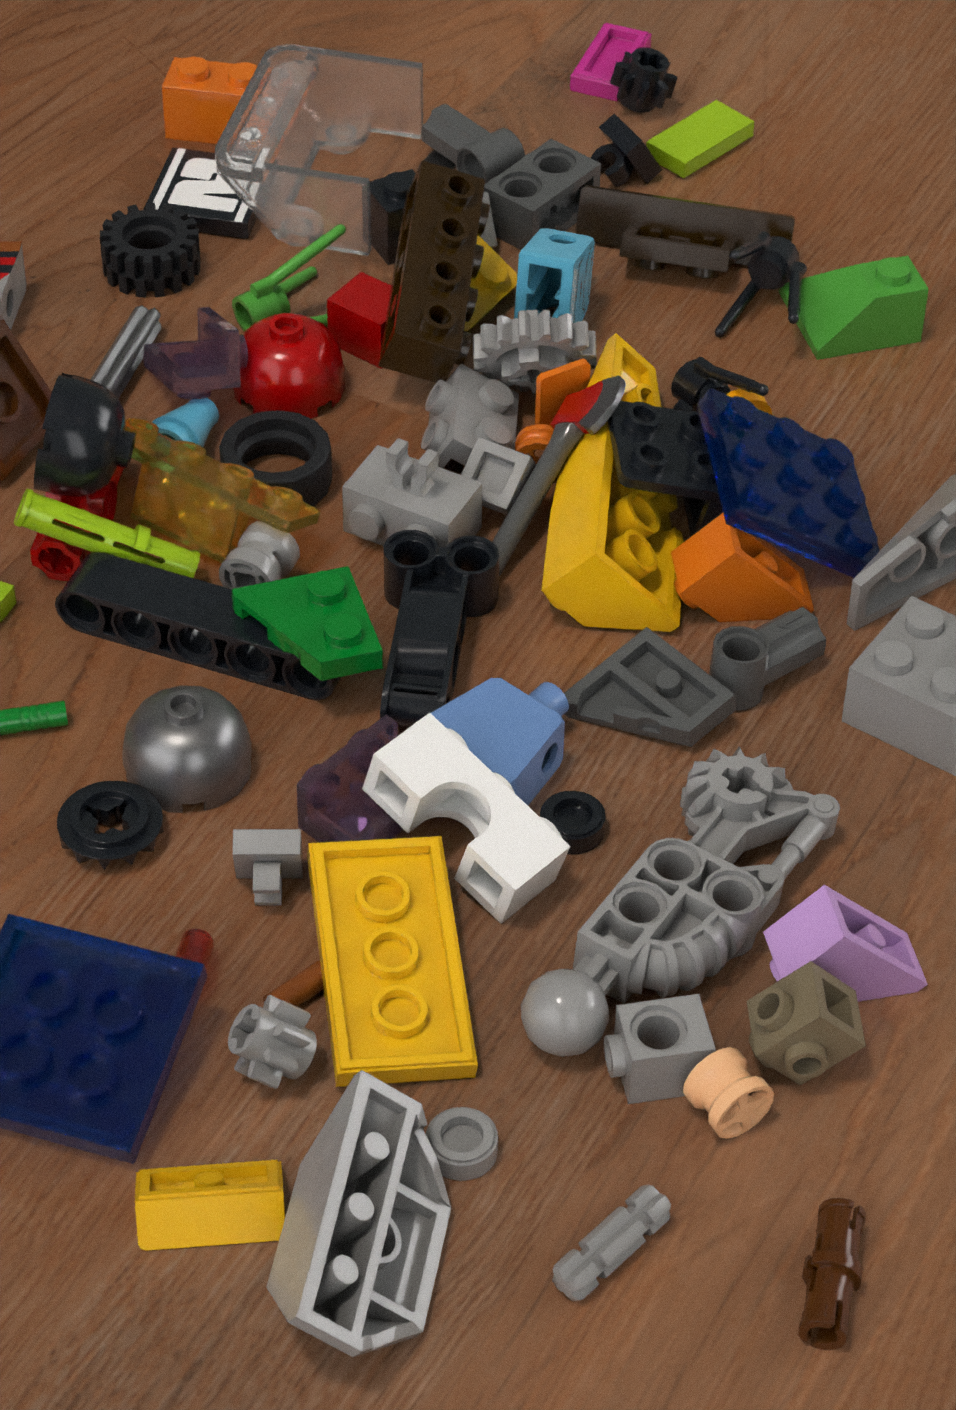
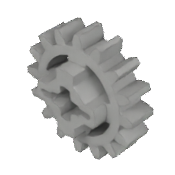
M522 310L518 312V318L515 319L500 315L497 316V325L483 323L481 325V333L473 335L474 371L481 372L482 375L490 379H499L507 387L520 385L521 392H527L531 389L532 393H536V378L540 373L585 358L590 363L591 369H595L597 365L596 332L588 330V322L586 321L572 323V314L568 313L558 318L550 317L549 310H543L540 313L538 310Z

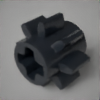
M642 47L634 50L633 53L625 52L622 62H616L610 84L620 87L617 98L626 108L644 113L653 110L655 106L659 109L663 108L665 99L671 98L678 77L667 73L671 63L663 53L652 48Z

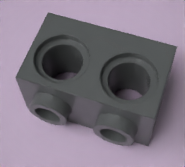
M550 139L531 153L526 154L507 170L490 179L484 186V192L489 194L496 237L522 250L542 228L566 231L577 223L581 189L586 185L600 187L601 163Z

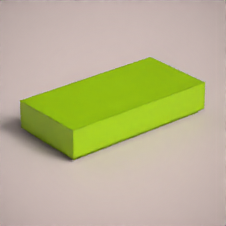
M714 100L646 141V147L659 165L682 178H686L751 138L754 132L755 121L720 101Z

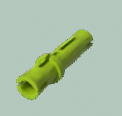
M28 488L21 498L14 519L15 526L28 528L63 541L71 546L93 553L110 554L191 578L194 577L200 560L199 551L189 550L150 535L151 529L138 524L133 529L92 514L89 511L40 495Z

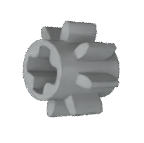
M272 995L267 996L263 1008L256 1004H249L244 1007L235 1018L228 1036L229 1050L233 1054L240 1056L234 1070L273 1089L278 1088L282 1076L289 1079L299 1078L310 1066L316 1052V1035L312 1030L305 1028L311 1014Z

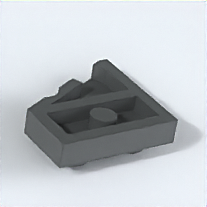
M648 627L564 692L569 704V709L564 715L568 718L692 747L736 711V699L733 692Z

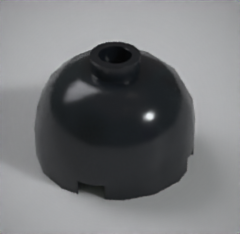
M62 373V376H58L51 393L42 429H46L43 449L38 448L34 489L60 496L81 497L94 494L109 484L117 466L129 467L136 433L125 431V410L118 397L105 386L76 375Z

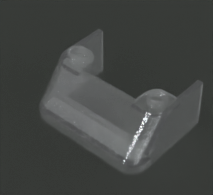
M284 44L269 49L263 55L215 146L217 173L278 240L291 246H309L335 226L343 224L346 227V232L326 249L369 256L371 252L370 178L311 170L310 168L320 149L328 150L335 154H349L363 146L371 132L421 139L423 126V63L295 44Z

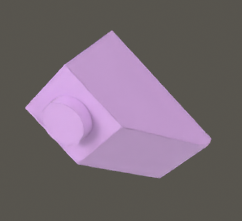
M823 885L763 931L773 958L770 961V969L777 982L812 961L854 989L858 1002L915 993L928 985L908 934L826 885Z

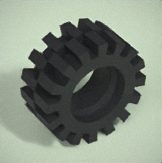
M146 203V210H139L135 204L127 207V215L118 210L112 214L113 221L106 219L102 224L103 230H100L103 274L104 277H107L108 283L112 287L119 285L120 292L128 295L132 289H136V297L146 298L147 291H155V298L164 297L165 289L170 288L175 294L182 291V283L190 286L195 281L194 275H199L201 264L199 230L194 218L188 219L186 211L180 209L174 214L173 206L164 204L161 210H156L155 203Z

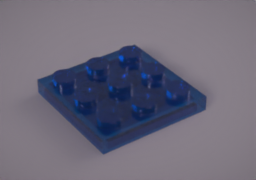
M710 388L697 403L726 524L855 578L876 556L880 549L851 451L836 439L828 438L826 440L804 430L792 419L786 417L777 418L759 410L743 397H730L713 388Z
M8 914L0 931V1128L135 1164L208 976L205 965Z

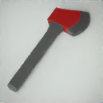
M619 375L601 380L590 387L567 395L550 424L554 431L547 447L492 541L499 550V576L502 574L572 449L583 434H595L619 405L626 386L625 381Z

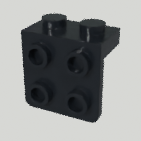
M620 401L608 419L616 472L620 484L630 489L683 496L690 536H693L724 511L735 517L738 494L721 417L708 415L700 411L688 412L656 407L644 402L631 403Z

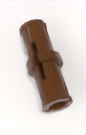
M830 1198L819 1205L815 1246L812 1256L808 1255L805 1258L802 1278L807 1288L798 1335L803 1342L811 1339L812 1328H814L810 1346L823 1350H835L846 1344L851 1297L853 1296V1290L857 1291L860 1289L863 1267L858 1261V1251L866 1213L864 1208L859 1205L854 1208L853 1218L850 1220L854 1201L844 1198Z

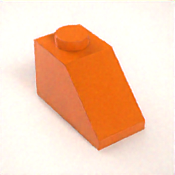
M724 511L671 551L677 578L674 580V586L679 597L690 608H700L720 623L771 620L790 610L795 611L801 607H804L810 613L814 611L804 569L727 511Z

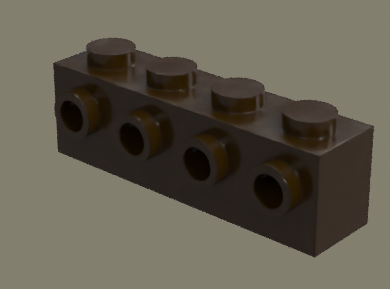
M424 160L421 161L405 197L379 367L437 383L439 380L446 382L454 364L464 365L472 340V333L464 331L465 321H470L478 297V289L470 287L471 278H476L484 254V246L476 244L477 236L480 237L483 234L490 211V205L482 202L485 179Z

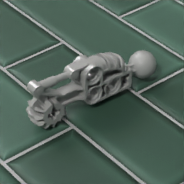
M740 746L732 756H727L713 749L706 761H694L692 769L688 772L686 787L682 788L680 800L682 816L685 817L688 835L693 836L692 839L685 841L679 838H665L655 841L650 845L578 931L573 969L547 971L531 982L521 1003V1019L528 1039L545 1053L561 1057L583 1054L599 1043L609 1022L606 994L623 1004L626 1003L633 993L642 995L643 988L656 991L662 998L670 997L676 994L678 988L684 991L692 990L702 983L704 977H712L724 968L726 962L747 953L752 948L758 931L778 907L786 877L797 863H801L806 859L820 840L833 836L840 811V804L837 799L827 794L812 795L806 791H795L788 779L785 778V768L768 767L766 753L755 758L746 757ZM789 836L781 847V853L771 865L760 864L744 867L734 865L744 851Z

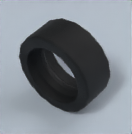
M280 410L258 412L238 420L224 433L219 446L221 480L224 493L236 506L257 515L271 517L295 515L314 507L327 495L332 482L331 444L328 433L315 420L299 413ZM273 454L295 456L306 461L304 465L293 470L276 473L257 471L246 465L251 460Z

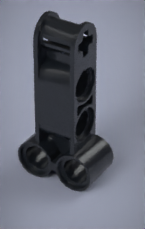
M402 530L387 538L383 546L384 596L388 603L399 609L382 690L380 707L381 731L388 732L390 726L409 728L429 712L431 713L452 701L467 617H479L488 614L496 607L498 602L499 550L487 538L476 535L463 536L454 539L446 548L438 547L437 542L432 536L419 530Z

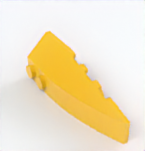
M615 333L607 340L587 387L601 380L619 375L626 384L621 401L631 403L644 402L652 406L662 407L655 367ZM608 420L595 434H583L558 473L550 511L541 591L555 608L566 611L584 627L643 630L648 627L651 631L671 632L680 626L681 598L674 586V580L677 578L671 551L684 541L682 532L676 528L672 529L669 513L678 508L676 495L630 489L620 484L616 472Z

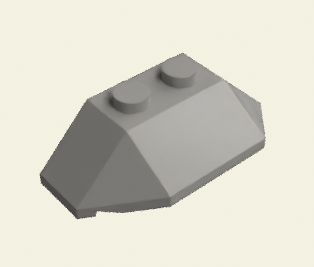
M363 1070L354 1075L299 1165L266 1286L289 1324L351 1357L414 1338L423 1332L451 1213V1205L439 1162L423 1129L428 1124L422 1104Z

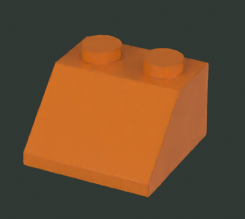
M174 57L162 85L165 138L267 150L288 94V82L276 68L260 67L248 62L233 64L206 61L200 57Z

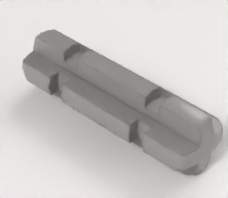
M648 1184L639 1187L625 1200L628 1206L627 1209L622 1206L617 1207L578 1243L582 1250H570L554 1265L552 1281L556 1288L564 1292L572 1301L582 1300L599 1285L596 1277L607 1278L646 1242L643 1234L653 1235L669 1221L671 1203L666 1195L659 1193L653 1185Z

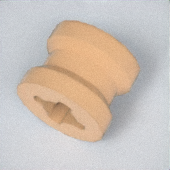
M732 1047L719 1049L700 1061L689 1073L683 1087V1093L694 1108L705 1109L709 1113V1125L720 1138L725 1139L737 1137L749 1131L766 1115L774 1100L772 1088L763 1078L749 1074L748 1061L738 1049Z

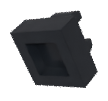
M615 113L599 126V129L610 144H605L596 149L591 159L601 163L600 172H604L615 187H619L627 182L632 171L646 184L662 171V168L644 142Z

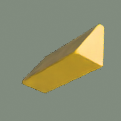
M277 1159L140 1169L139 1172H136L135 1184L137 1238L140 1249L150 1251L279 1241L285 1220L281 1161Z

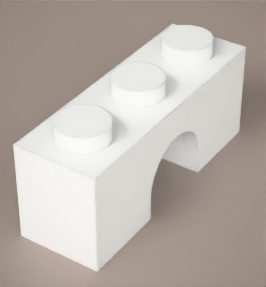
M430 712L373 755L362 790L407 833L411 832L422 822L434 817L455 819L472 832L475 839L467 845L454 879L498 922L502 924L556 880L570 845L562 839L560 832L552 822L546 818L539 817L515 794L511 784L502 775L492 772L468 749L466 742L457 732L446 728Z

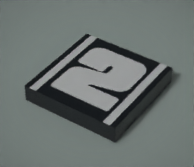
M172 147L147 203H155L156 210H161L164 204L172 205L174 214L180 209L186 211L188 219L194 218L197 223V229L201 233L247 239L275 177L274 161Z

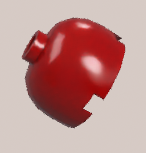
M293 313L269 316L256 321L245 330L234 350L231 366L234 397L240 405L242 399L252 405L253 414L280 410L299 413L313 419L318 417V407L326 405L332 400L333 408L341 400L345 390V368L340 345L326 326L317 320Z

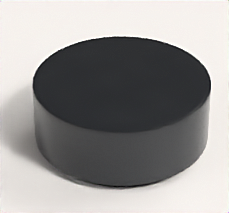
M563 791L552 795L543 803L540 817L552 822L560 832L562 839L570 845L567 854L576 855L589 852L602 842L605 834L606 813L601 802L592 795L581 791Z

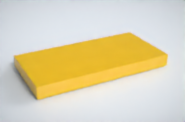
M442 836L308 843L307 861L336 1087L348 1086L354 1075L361 1070L386 1084L476 1078L478 1062Z

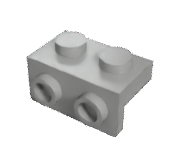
M460 364L446 382L439 380L428 395L425 410L430 412L429 423L422 437L421 448L426 451L430 449L439 452L438 467L444 468L450 459L466 465L478 437L515 450L519 393L509 389L499 380L490 379Z

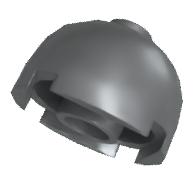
M180 685L156 692L145 699L137 708L126 725L122 759L126 770L127 782L141 786L152 793L158 800L162 810L183 813L182 804L193 805L204 802L205 811L217 808L237 796L250 778L252 748L244 719L240 711L219 692L202 686Z

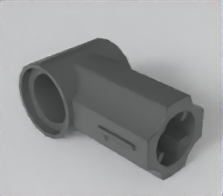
M446 103L433 109L429 119L422 126V141L454 162L457 171L485 179V184L525 156L521 142L511 130L500 128L490 133Z
M804 607L795 611L790 610L755 629L744 626L725 628L717 633L714 638L709 675L735 694L736 710H747L761 702L765 685L824 655L826 637L819 627L818 618Z

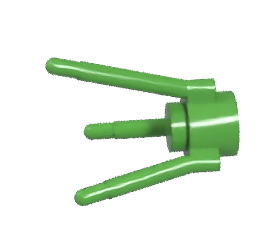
M343 224L335 226L270 275L250 284V290L234 297L232 300L233 312L241 329L245 332L256 321L275 314L290 313V303L286 294L316 276L317 269L311 266L285 281L283 280L346 232V227ZM327 314L310 317L328 327Z

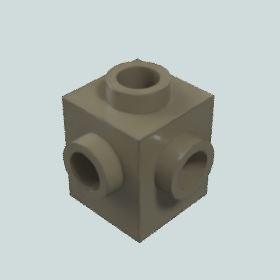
M812 961L747 1000L751 1027L749 1043L755 1057L764 1066L774 1068L799 1085L823 1074L830 1067L866 1047L856 991Z

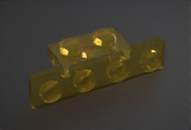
M138 418L125 420V431L136 433L132 459L142 463L130 515L131 519L220 563L225 560L230 551L238 548V542L246 530L249 515L286 533L318 523L321 511L303 502L302 496L298 492L285 487H271L253 478L254 473L244 466L231 463L223 464L207 456L206 450L198 444L188 441H175L159 433V427L150 421Z

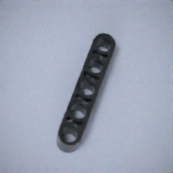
M100 552L88 554L56 597L55 607L58 615L67 625L79 632L307 699H326L333 693L342 678L319 680L301 666L298 657L291 653L283 652L269 641L267 627L251 615L244 619L237 616L232 607V589Z

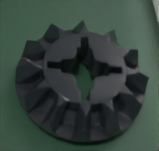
M102 781L90 784L77 790L67 798L59 810L57 829L63 849H71L79 864L90 859H97L105 870L111 860L123 859L130 865H133L138 852H154L156 837L164 832L161 806L152 793L130 782ZM122 820L123 830L110 828L105 833L99 832L100 823L111 826L116 821Z

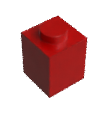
M360 272L327 299L328 330L339 342L341 350L382 369V367H379L391 285Z

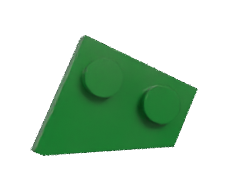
M349 566L232 589L234 613L241 619L251 615L267 627L268 640L283 652L291 653L298 657L301 666L319 680L324 681L383 668V650Z

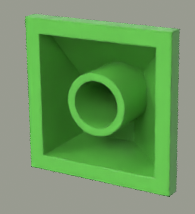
M909 256L889 257L879 261L856 264L802 278L801 308L799 321L796 324L817 360L921 342L929 288ZM789 282L779 288V294L787 308Z

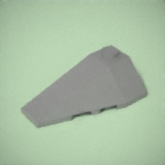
M956 474L950 476L852 580L846 623L852 630L855 631L902 607L911 596L919 598L956 579Z

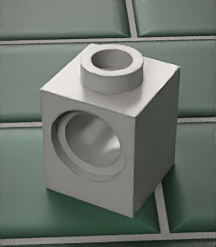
M699 994L616 1005L614 1034L604 1037V1054L609 1076L611 1078L621 1077L628 1104L685 1096L683 1087L689 1073L700 1061L716 1051Z

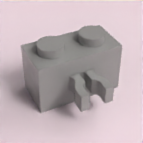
M397 438L389 449L377 445L342 486L343 531L384 546L387 538L396 532L419 530L432 536L437 542L438 547L446 548L454 539L476 535L481 529L483 483L438 467L439 452L427 449L419 460L408 455V441Z

